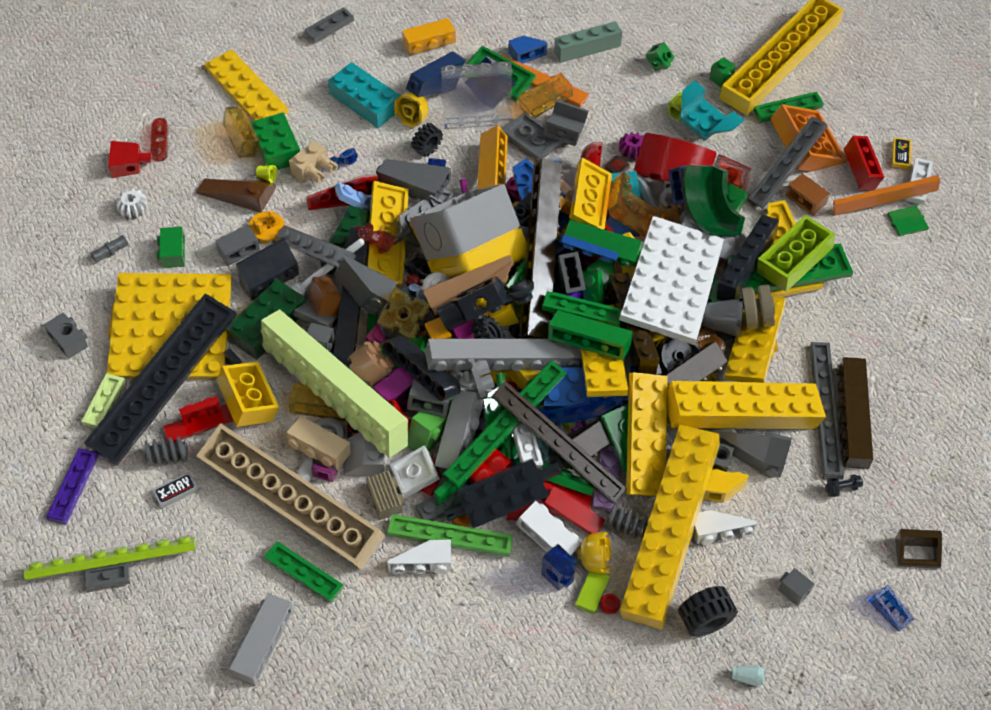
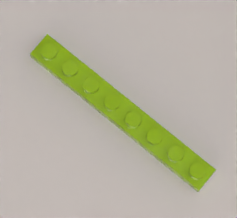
M186 535L178 537L174 541L162 539L157 541L156 544L151 545L140 543L135 545L134 548L127 549L126 546L117 547L111 552L99 550L93 552V555L88 556L76 554L71 559L54 558L48 563L36 561L29 563V566L25 568L23 572L24 578L28 580L196 550V539Z

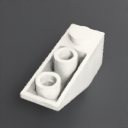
M713 510L699 512L693 537L696 545H709L721 539L728 541L741 535L742 537H748L755 533L758 523L755 520Z
M429 540L388 560V572H393L394 574H403L404 572H414L416 574L435 572L443 574L451 572V540Z

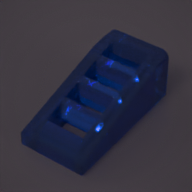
M889 585L882 587L868 598L872 606L898 632L914 620L913 616ZM890 602L892 605L888 608L886 604ZM894 609L898 611L895 615L891 613ZM902 615L904 619L898 622L897 618Z

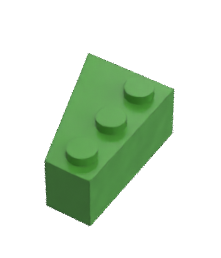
M453 397L450 399L446 418L422 412L412 417L408 431V448L415 451L425 445L428 452H430L442 439Z

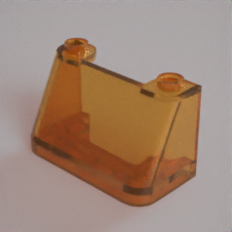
M622 172L611 182L608 200L610 216L646 238L653 216L679 224L681 208L675 204L672 205V208L668 209L664 208L662 204L654 208L630 193L632 185L628 184L631 177L628 174Z

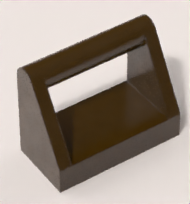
M899 529L895 537L898 566L941 568V531ZM904 546L933 547L934 560L904 558Z

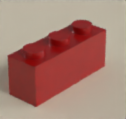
M853 135L843 149L859 190H875L885 176L868 136Z

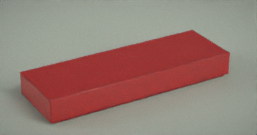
M555 486L551 489L549 496L543 503L547 508L587 534L599 532L605 521L604 518Z

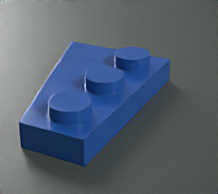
M559 235L558 243L564 244V248L573 251L577 248L582 250V254L591 257L595 254L600 256V260L609 263L611 260H617L619 254L617 252L567 235Z

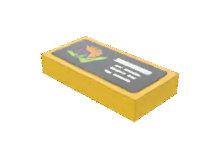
M894 137L892 144V167L909 170L911 166V140Z

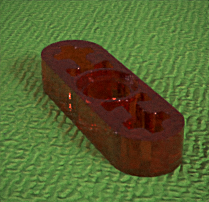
M164 118L153 120L151 128L150 151L153 160L157 162L164 161L168 157L169 127L167 120ZM159 137L164 138L161 142L155 141Z

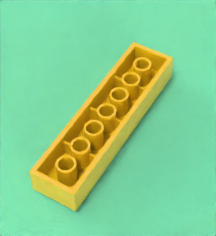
M671 381L667 387V411L672 428H679V425H684L692 428L816 429L826 418L817 386L812 383Z

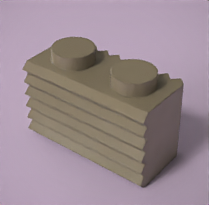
M386 471L366 478L367 489L379 520L390 517L392 514L396 515L403 512L402 505H405L402 493L398 494L396 491L398 483L395 476L391 477L390 472Z

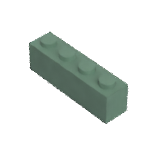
M614 21L555 37L554 53L558 61L563 63L621 47L622 31L617 22Z

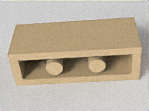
M302 416L286 432L290 447L304 452L309 458L317 459L328 468L331 467L338 470L351 454L349 441Z

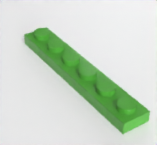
M395 514L391 515L387 532L388 536L420 542L451 540V547L510 557L513 535L473 529Z

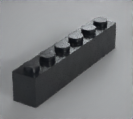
M761 215L718 282L717 299L724 301L739 298L742 288L746 287L757 269L758 258L770 248L777 237L778 219Z

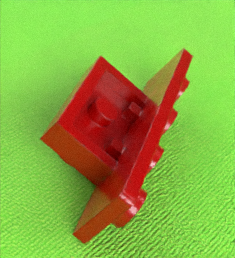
M215 396L180 408L179 412L182 420L167 424L163 428L168 441L169 437H171L173 442H176L177 436H180L182 440L185 436L187 438L216 428L220 423L224 425L234 420L227 404L220 406L218 397Z

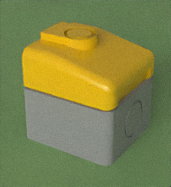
M504 184L465 192L410 217L425 258L428 260L427 263L431 273H443L447 277L459 276L508 255L511 256L514 262V266H511L513 268L521 264V260L526 257L527 242L522 229L518 228L520 224Z

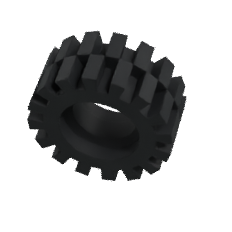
M432 123L423 124L422 128L419 127L418 132L414 133L415 137H412L411 147L424 157L426 155L430 156V153L433 154L434 150L438 149L437 146L441 145L442 142L440 141L443 140V133Z
M485 315L471 325V332L474 333L473 338L506 339L504 337L505 333L502 332V327H499L498 321L495 322V318H491L490 315Z

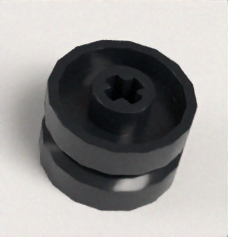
M669 336L660 339L655 347L660 358L659 366L661 373H665L700 349L697 341L693 345Z

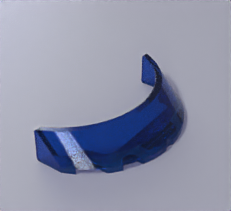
M634 365L630 366L631 373H635ZM628 378L626 381H627L628 395H629V378ZM628 395L612 396L552 410H542L539 404L536 408L551 422L576 423L597 418L615 409L628 398Z

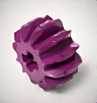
M632 131L630 134L625 133L619 140L618 149L622 157L627 156L628 160L633 158L636 161L644 135L640 136L639 132L634 134Z

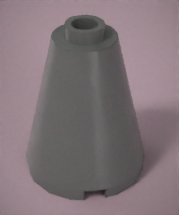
M738 298L707 303L701 326L740 337L743 299Z

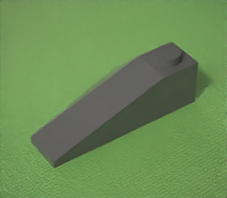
M710 428L709 432L719 434L720 443L734 448L732 456L770 477H781L792 438L770 432H765V435H754L753 431L748 430L743 434L737 433L734 429Z

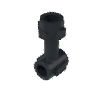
M855 474L850 475V479L839 482L838 478L827 479V484H825L826 493H828L829 497H838L842 489L851 488L853 491L858 490L859 487L863 486V479L860 475Z

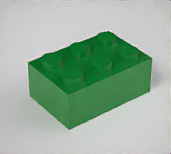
M284 112L251 121L252 134L265 166L274 165L277 167V170L290 167L289 160L300 152V148Z

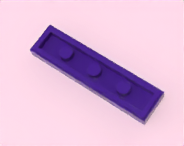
M78 448L46 515L48 521L67 525L99 457L97 452Z

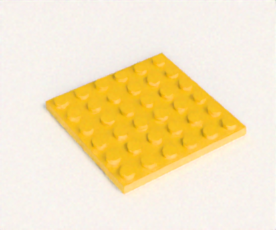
M118 273L107 374L124 379H136L205 293L230 308L232 274ZM226 330L187 379L218 378L222 366H226L224 352L227 350L228 340Z

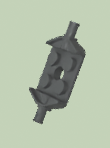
M430 195L399 215L396 224L399 233L390 239L391 242L394 241L392 244L396 245L404 240L413 247L418 248L421 246L409 224L411 223L410 217L443 202Z

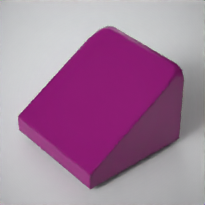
M321 464L313 465L316 478L334 482L338 470Z

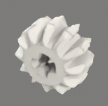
M134 188L131 191L126 189L125 193H119V197L116 198L117 210L123 217L128 216L130 219L133 216L138 218L139 214L144 215V210L148 206L146 196L140 190L136 191Z

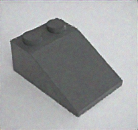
M347 256L344 257L334 273L358 305L365 309L366 312L377 316L388 303L397 282Z

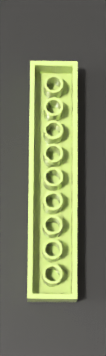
M279 309L261 320L262 345L265 351L270 352L279 363L287 367L291 374H295L302 384L307 385L316 396L321 397L328 407H332L341 418L347 420L354 430H358L367 441L373 443L380 453H384L390 458L408 446V419Z

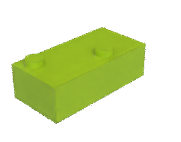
M805 215L758 258L757 273L787 292L833 248L835 233Z

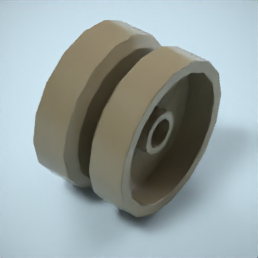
M759 286L758 298H755V292L752 287L742 288L747 330L758 328V316H761L764 327L775 326V308L770 286Z

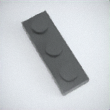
M343 7L304 29L305 35L316 43L353 22L354 16Z

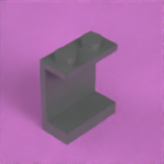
M556 100L552 115L547 119L543 136L576 147L589 110Z

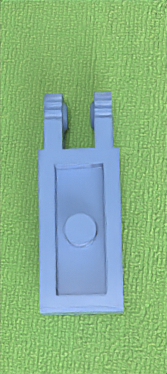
M340 182L335 185L339 200L370 212L371 195L366 196L363 192H358L349 185H344Z

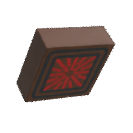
M617 155L605 165V169L610 173L626 172L630 167L629 163Z

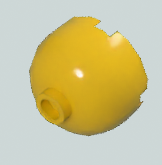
M407 92L395 100L394 110L396 116L399 115L402 119L400 121L407 127H416L427 118L429 106L423 96L417 97L413 93Z
M607 532L589 534L582 541L581 547L577 549L578 560H582L583 566L591 573L608 574L611 570V566H607L608 559L612 560L610 538L605 537L608 534Z

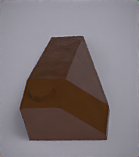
M204 179L196 192L197 194L256 212H263L276 189V185L262 180Z

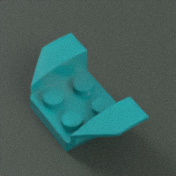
M694 80L682 90L680 121L702 140H707L715 133L733 131L745 121L734 111L725 116L704 99L706 89Z

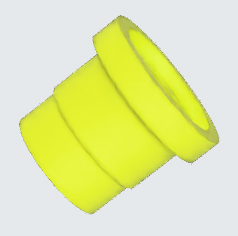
M259 165L256 169V177L266 180L268 183H274L277 178V167L274 165Z

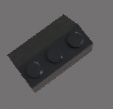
M285 238L236 263L240 286L251 300L257 298L276 279L285 283L299 275L298 263Z

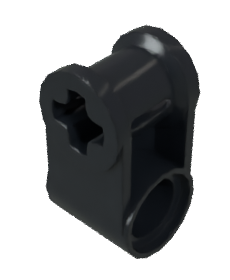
M421 253L415 254L411 261L404 263L406 272L411 276L414 274L420 279H425L431 274L427 263L428 260Z

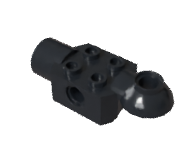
M494 276L458 293L448 302L437 306V311L447 331H451L470 322V320L474 322L483 318V314L488 311L494 313L500 310L503 304L507 306L516 301L517 305L528 302L533 298L534 281L526 282L525 279L520 280L509 286V291L506 292L498 276ZM484 298L486 302L479 303L477 299Z

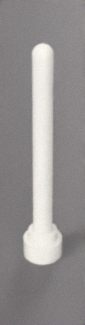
M358 239L346 250L354 253L364 245V241ZM326 264L304 282L295 283L290 288L304 296L307 291L306 289L311 286L312 278L324 276L334 266Z

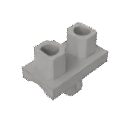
M474 358L468 359L472 373L464 372L460 378V385L463 388H468V390H472L476 385L480 398L486 397L485 390L495 387L491 374L480 378V376L490 373L486 360L475 363Z

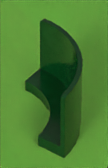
M686 165L683 174V192L687 209L695 224L708 235H741L745 217L736 211L732 203L728 202L727 180L729 171L718 166Z

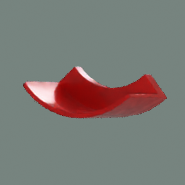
M645 133L633 171L647 179L670 182L669 169L686 165L713 166L717 153L706 147L677 138Z

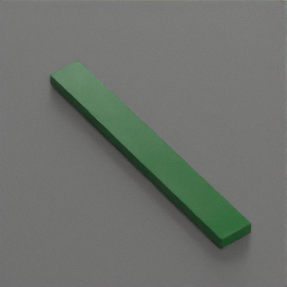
M551 360L520 394L536 407L566 376V372ZM504 409L443 473V477L459 489L518 427L520 422Z

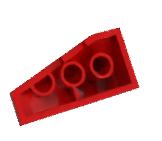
M366 174L356 176L341 183L349 185L352 189L358 192L361 191L368 196L372 194V184L374 181L377 182V175ZM335 185L306 196L308 211L350 205L338 199Z

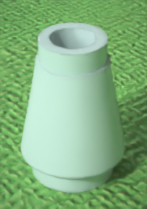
M759 665L733 667V680L758 687V685L764 684L765 668L759 667Z

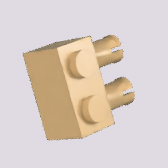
M315 140L289 160L291 174L303 183L312 178L318 184H321V181L325 180L326 175L320 172V169L324 168L332 174L338 168V164L328 158L327 149Z

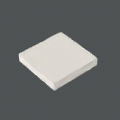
M425 445L390 464L399 490L404 498L440 479Z

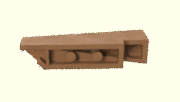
M510 255L429 287L423 290V293L434 314L437 315V306L448 302L458 293L491 277L498 276L502 284L505 285L508 281V273L511 266H514V262Z

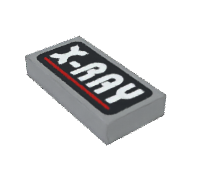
M190 472L152 491L162 509L199 490Z

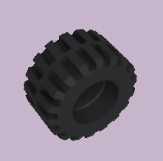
M715 586L691 595L678 608V613L689 635L697 637L722 629L737 616L738 610L727 589L724 586Z

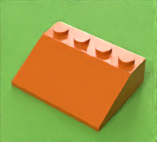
M783 104L770 118L774 129L778 132L786 148L812 116L825 122L821 113L817 110ZM829 127L826 128L796 168L798 170L814 171L848 162Z

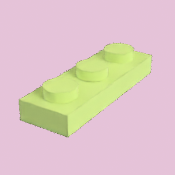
M106 373L81 421L83 426L94 429L98 426L118 399L126 383L124 378Z

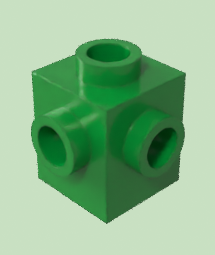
M665 42L653 45L645 54V57L655 71L666 70L671 66V62L675 58Z

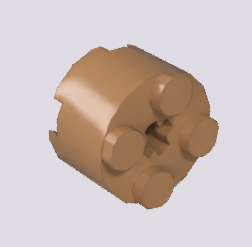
M376 341L373 343L365 342L347 358V360L352 362L349 366L353 373L361 380L365 379L369 382L368 386L374 387L378 381L386 377L394 366L393 361L382 353V347Z

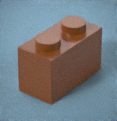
M803 173L788 185L786 196L812 216L827 204L830 195L825 188L815 183Z
M327 276L313 277L308 297L319 316H337L341 295L332 279Z

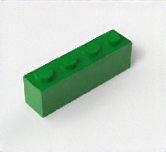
M569 220L564 234L619 253L617 260H611V262H620V265L627 268L631 266L636 267L643 248L641 240L573 220ZM575 248L573 252H576L577 250H582Z
M557 310L549 323L548 339L623 361L631 347L632 331Z

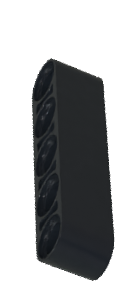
M399 335L384 342L383 348L386 355L438 400L444 401L460 394L461 387L458 380L446 370H428L425 352L407 337Z

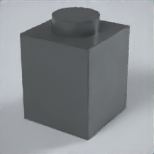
M794 568L790 573L786 571L779 580L781 584L778 591L799 606L811 593L815 584Z

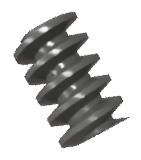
M177 436L175 443L169 437L167 444L161 438L159 445L153 439L151 446L145 440V457L151 465H155L156 459L159 464H163L164 458L167 463H171L172 457L175 462H179L180 456L183 461L188 459L186 436L183 442L180 436Z
M614 503L607 519L609 529H613L616 525V531L620 532L624 528V535L626 536L632 531V538L635 539L639 535V541L642 542L648 524V516L645 515L641 520L640 513L638 512L633 517L632 509L624 513L625 506L617 510V503Z

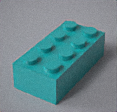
M350 62L328 79L329 95L375 127H381L395 115L394 103L400 94L353 62Z

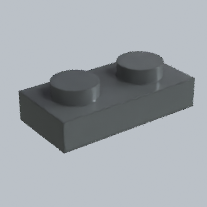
M128 562L85 569L86 588L88 591L131 584Z

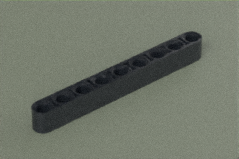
M351 226L348 247L358 239L364 241V245L354 252L356 255L354 260L366 266L370 228ZM342 285L333 356L349 368L352 362L347 360V358L356 350L361 307Z

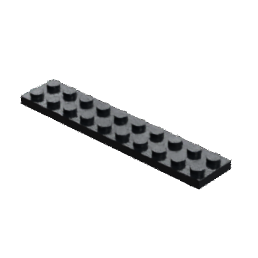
M205 293L84 442L85 446L118 466L237 316L236 311Z

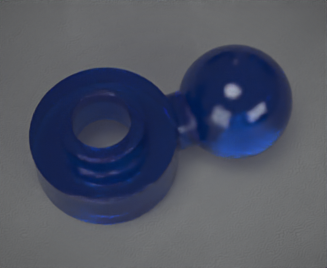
M349 148L343 151L340 157L333 156L329 159L338 164V170L342 163L348 165L355 163L358 153L355 148Z

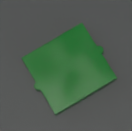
M917 205L887 213L899 237L929 229L924 220L925 216L921 214Z

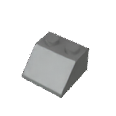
M360 432L346 439L350 442L351 454L345 460V476H374L375 474L378 475L385 472V454L380 453L373 443L367 441Z

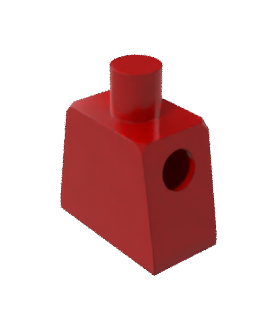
M110 141L108 168L112 178L139 174L141 172V163H151L150 152L141 153L138 143Z

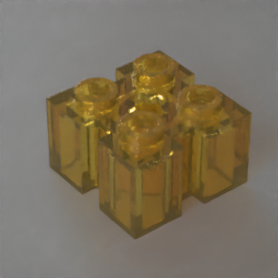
M394 287L387 301L390 308L389 310L383 309L377 323L380 327L391 332L395 328L398 329L399 335H404L414 342L420 330V326L417 323L419 319L425 320L430 304L416 297L414 301L409 300L408 293ZM407 311L408 317L401 319L400 313Z

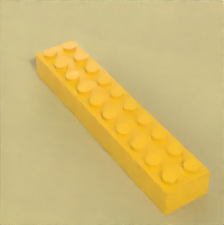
M810 0L722 85L720 100L748 116L754 110V106L759 105L840 24L844 9L829 0Z
M679 425L620 608L622 619L661 630L664 629L720 446L718 433Z

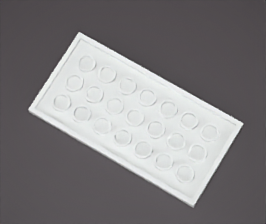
M653 216L619 320L695 345L724 239Z

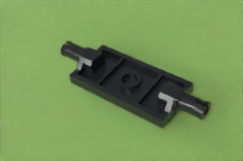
M532 457L457 489L461 499L460 504L443 511L448 522L463 515L468 516L474 529L548 497L549 494L544 485L545 480L562 473L557 462L540 469L537 468Z

